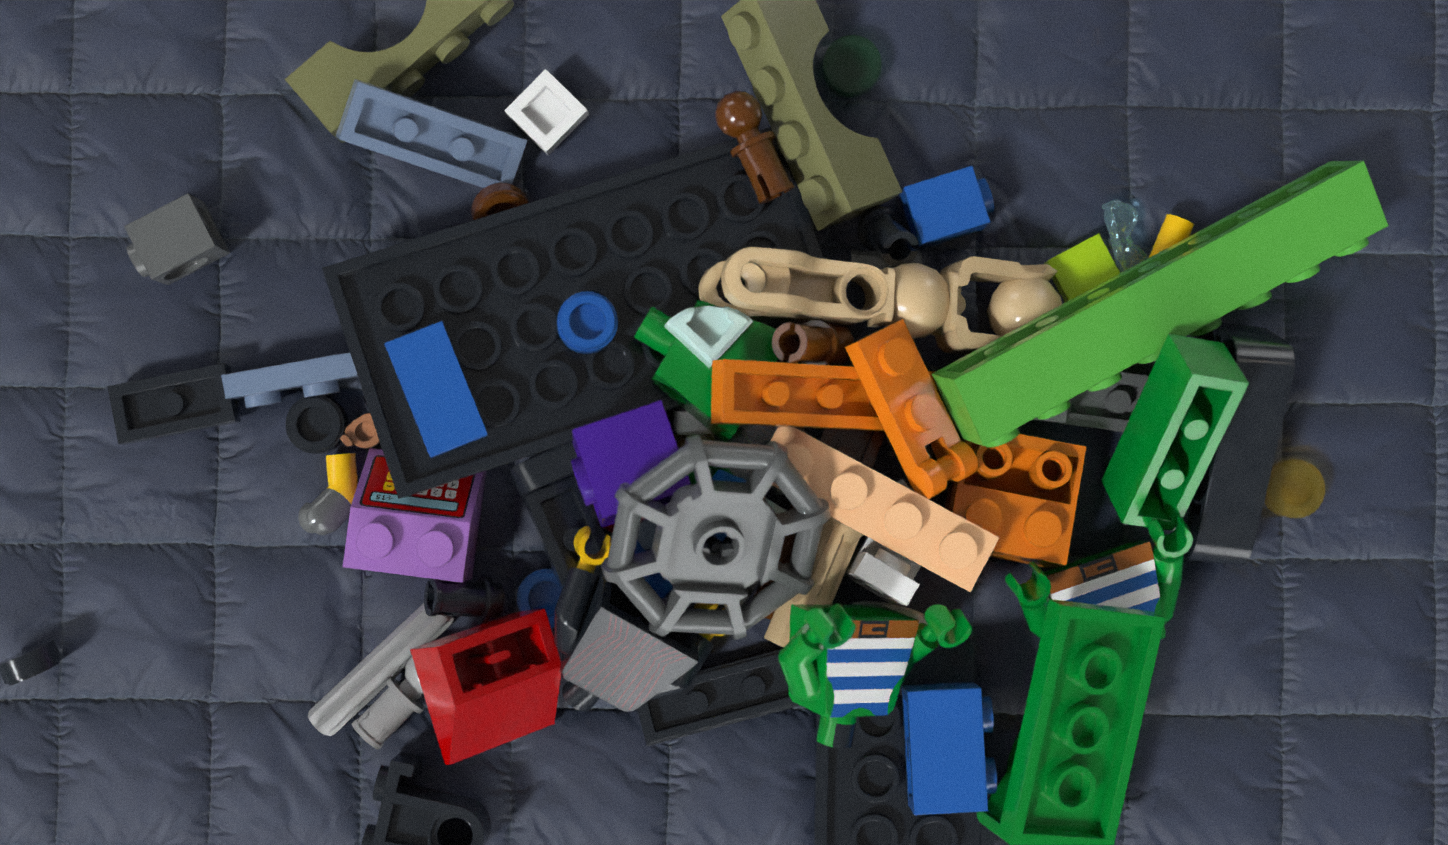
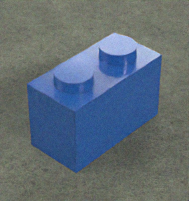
M974 682L902 685L908 806L913 814L929 815L988 811L987 794H996L995 760L994 757H985L984 733H992L994 727L993 707L990 696H982L981 687Z

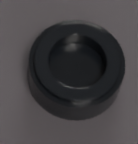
M321 395L308 398L303 397L296 401L288 411L285 424L286 432L290 441L298 449L312 454L328 453L342 443L340 438L345 434L348 426V417L344 408L330 397Z
M54 639L0 662V676L4 684L9 686L17 684L61 663L62 656Z

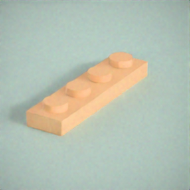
M778 426L771 441H776L787 448V457L818 498L825 499L829 503L831 518L971 592L999 537L799 429ZM775 482L772 484V486L781 490Z

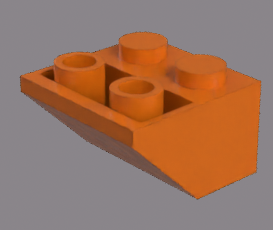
M1019 434L1016 438L1003 445L992 448L963 439V442L968 444L976 454L978 469L974 474L962 481H951L952 484L948 487L945 509L999 537L989 557L1024 564L1034 561L1039 567L1049 569L1067 565L1086 447Z

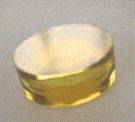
M1283 460L1277 462L1272 466L1264 503L1270 511L1281 517L1303 518L1309 516L1323 502L1325 496L1324 479L1319 470L1309 462L1303 460Z

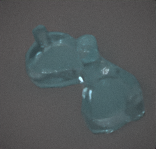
M1118 199L1102 204L1104 220L1110 238L1103 240L1108 251L1113 249L1114 261L1119 272L1121 273L1148 259V255L1138 245L1134 244L1131 239V232L1139 218L1137 209L1129 203L1120 202Z

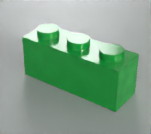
M1168 333L1101 480L1122 524L1148 527L1149 522L1158 520L1163 530L1174 531L1177 527V516L1184 517L1249 385V382L1224 343Z

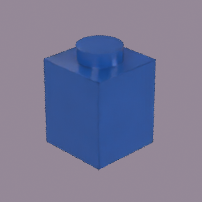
M973 166L905 186L902 189V193L898 196L909 231L918 240V245H914L917 250L982 231L990 223L988 213L994 212V201L989 185L985 178L976 179Z

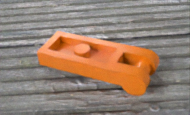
M903 319L845 347L909 483L916 493L930 499L944 491L949 480L962 481L977 471L978 460L976 454L968 444L960 440ZM927 444H931L937 460L929 457L925 448Z

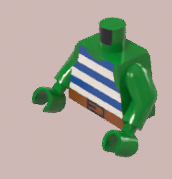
M1177 516V527L1167 535H1164L1158 520L1149 522L1148 531L1155 543L1153 550L1150 541L1134 540L1069 562L1065 566L1048 569L1043 572L1034 561H1031L1029 566L1033 571L1032 576L1023 584H1019L1011 573L1007 574L1005 582L1018 598L1030 631L1041 639L1049 599L1152 611L1165 617L1161 639L1165 638V624L1173 618L1180 590L1184 554L1188 552L1193 543L1192 533L1183 517Z
M791 604L789 642L780 651L778 660L787 682L788 694L792 702L820 715L817 742L834 748H851L853 746L857 717L886 716L894 710L901 685L919 660L937 648L938 644L944 648H952L968 639L972 632V627L962 610L953 609L949 612L948 608L944 605H932L925 612L924 618L927 622L925 624L919 623V620L882 605Z

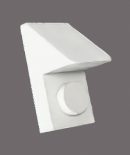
M866 536L852 555L844 576L890 604L907 606L920 585L913 581L921 566Z

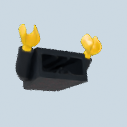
M588 526L581 528L574 538V548L580 556L577 568L570 567L555 607L554 644L562 653L560 673L567 680L562 688V695L565 701L575 710L581 712L590 710L599 699L624 712H631L638 709L648 700H655L685 691L692 684L713 650L712 638L724 635L669 632L666 636H659L651 632L648 626L649 621L616 583L607 581L604 578L603 572L599 577L594 575L596 566L601 565L609 555L612 538L606 534L601 550L595 554H587L584 547L589 539L591 529ZM696 603L694 608L716 610L719 604Z

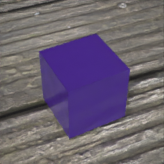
M662 400L572 429V444L577 457L570 459L583 501L586 506L594 505L601 528L615 524L619 503L615 493L622 483H633L678 450ZM686 475L653 500L667 505L672 495L679 488L691 485L688 476Z

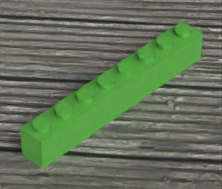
M1330 161L932 373L959 437L988 448L1003 445L1016 438L1020 433L1018 427L1036 417L1037 419H1047L1059 415L1071 406L1069 399L1086 390L1091 392L1099 391L1114 385L1121 380V371L1137 362L1139 364H1147L1156 361L1168 333L1195 337L1211 332L1222 324L1221 317L1235 309L1244 310L1258 306L1272 297L1270 290L1284 282L1295 283L1317 274L1321 270L1319 263L1330 257L1346 256L1365 248L1369 244L1367 237L1389 226L1365 162Z

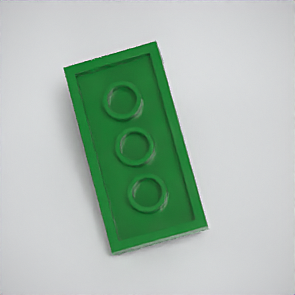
M1049 599L1021 730L1009 754L1007 772L998 784L996 794H992L988 800V811L977 812V819L982 825L1009 845H1114L1165 617L1146 610Z

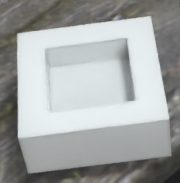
M546 69L504 110L506 115L548 156L589 115L588 110Z

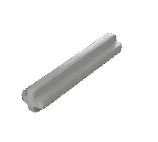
M423 603L309 710L308 718L312 725L323 735L332 736L336 734L387 685L386 681L390 677L395 678L406 667V663L412 656L410 649L434 641L453 623L454 617L442 615L428 616Z

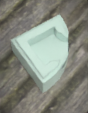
M699 306L679 312L664 327L710 368L712 361L718 360L750 326L753 320L734 308Z

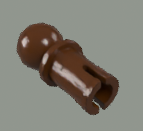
M736 90L726 94L718 102L715 118L717 126L724 134L737 138L739 145L730 151L732 158L739 157L758 197L759 204H764L782 196V192L788 193L794 189V185L790 182L771 142L776 137L774 132L768 131L761 134L758 127L763 115L760 103L753 95Z
M811 320L800 325L786 322L775 330L772 337V348L774 354L782 361L789 360L788 362L791 363L800 361L802 364L843 366L851 360L845 347L854 343L855 339L850 330L839 323Z

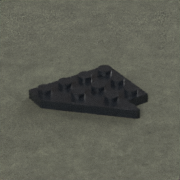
M902 685L894 710L886 716L857 717L853 746L851 748H834L817 742L820 715L816 713L814 845H994V841L1005 842L978 821L977 812L914 815L908 806ZM987 794V801L992 794Z

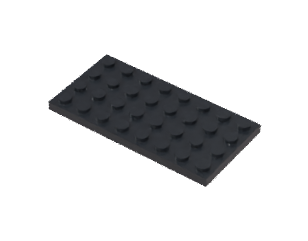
M772 128L760 130V133L772 131ZM776 137L771 142L790 182L794 185V189L788 193L782 192V196L764 204H759L758 197L739 157L732 158L730 151L739 145L737 138L323 267V273L398 499L572 442V429L662 400L665 411L680 407L677 402L651 380L665 355L634 338L651 307L671 318L685 309L693 308L697 301L700 300L698 288L700 279L705 271L721 261H726L728 257L743 248L760 247L792 250L824 259L808 210L803 203L800 190L786 159L778 147ZM720 278L716 286L718 296L725 303L731 304L724 296L722 280ZM579 292H595L606 297L614 306L618 317L617 331L613 340L606 348L592 354H582L571 350L563 343L557 331V317L562 304L569 297ZM442 321L488 436L430 458L384 343ZM760 322V323L765 324V325H768V326H770V327H773V328L777 329L780 325H782V324H784V323H786V322ZM789 322L800 325L804 324V322ZM777 359V361H776V362H782V363H791V362H788L789 360L782 361V360H780V359Z

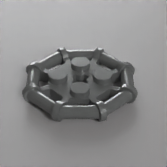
M698 434L687 437L686 445L633 483H622L615 493L619 503L609 555L602 562V571L604 578L611 583H616L649 621L648 626L651 632L659 636H666L669 632L732 635L734 640L747 637L746 630L799 593L807 595L815 583L811 576L823 525L831 517L829 503L825 499L818 498L787 457L788 451L785 446L776 441H770L766 445L701 440ZM709 466L754 470L746 483L719 481L711 479ZM694 470L697 482L695 485H685L679 488L672 495L667 505L653 500ZM774 482L794 506L792 510L776 514L766 501L764 496ZM641 517L657 524L652 550L635 554ZM719 532H725L727 537L733 538L732 543L721 544L718 553H710L708 545L705 543L710 536ZM796 533L790 562L783 564L779 562L784 538L787 535ZM659 572L664 579L667 578L670 581L673 590L667 598L661 599L643 577ZM759 580L762 586L769 580L774 581L740 605L739 601L748 595L746 588ZM690 603L724 604L725 610L687 607Z

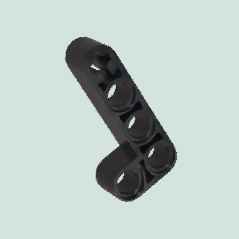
M1222 323L1215 330L1196 336V338L1224 343L1249 382V385L1183 517L1193 537L1192 546L1184 554L1183 559L1244 565L1249 560L1255 543L1294 377L1295 354L1289 342L1267 328Z

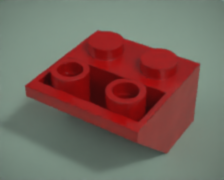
M545 608L514 612L410 649L445 765H451L555 724L561 681V660L557 647L554 644V637Z

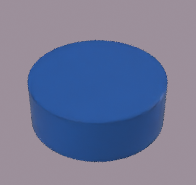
M586 291L572 295L562 304L557 317V331L563 343L571 350L582 354H592L606 348L613 340L618 326L617 313L612 303L606 297L595 292Z
M552 568L539 569L529 574L522 581L517 593L519 611L545 608L551 628L555 624V607L561 593L560 585Z

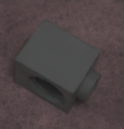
M188 193L124 226L132 241V244L126 246V250L136 270L141 276H150L152 280L166 285H170L230 254L205 203Z

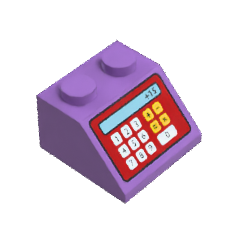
M369 448L350 507L343 567L462 583L471 580L486 471L398 499L383 450Z

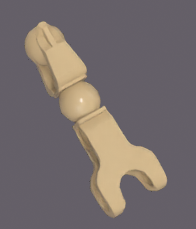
M749 247L739 250L728 257L726 261H721L705 271L700 279L698 288L700 301H705L715 306L734 308L757 322L806 323L811 320H822L827 323L854 325L867 320L868 327H878L881 325L888 326L903 319L912 339L924 338L931 334L935 336L937 346L945 353L964 355L972 353L1062 304L1060 295L1048 282L1058 272L1050 265H1020L1019 262L976 256L950 264L943 268L939 274L937 270L920 263L900 264L895 268L886 267L879 270L877 267L868 264L821 259L792 250ZM720 278L722 280L724 296L731 304L725 303L718 296L716 286ZM849 281L856 282L865 293V304L862 310L853 307L847 299L846 288ZM969 281L1001 283L991 295L987 308L990 328L996 335L971 332L968 329L966 318L961 316L966 307L965 299L961 294V287L968 285Z

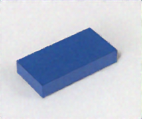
M442 321L384 343L430 458L488 436Z

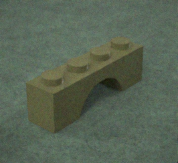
M427 0L424 13L417 27L407 38L395 46L381 51L359 52L329 41L285 78V81L328 131L336 137L355 79L410 98L423 86L425 82L423 75L439 61L447 64L456 59L468 47L470 40L467 38L484 23L492 26L499 22L511 11L515 3L513 0Z
M740 0L721 16L728 31L729 39L740 57L752 84L754 94L763 108L772 131L776 136L778 147L784 155L800 190L803 203L809 210L818 231L861 216L872 208L879 207L902 193L879 139L855 133L842 125L830 113L818 93L813 74V58L817 45L827 34L829 28L816 0Z

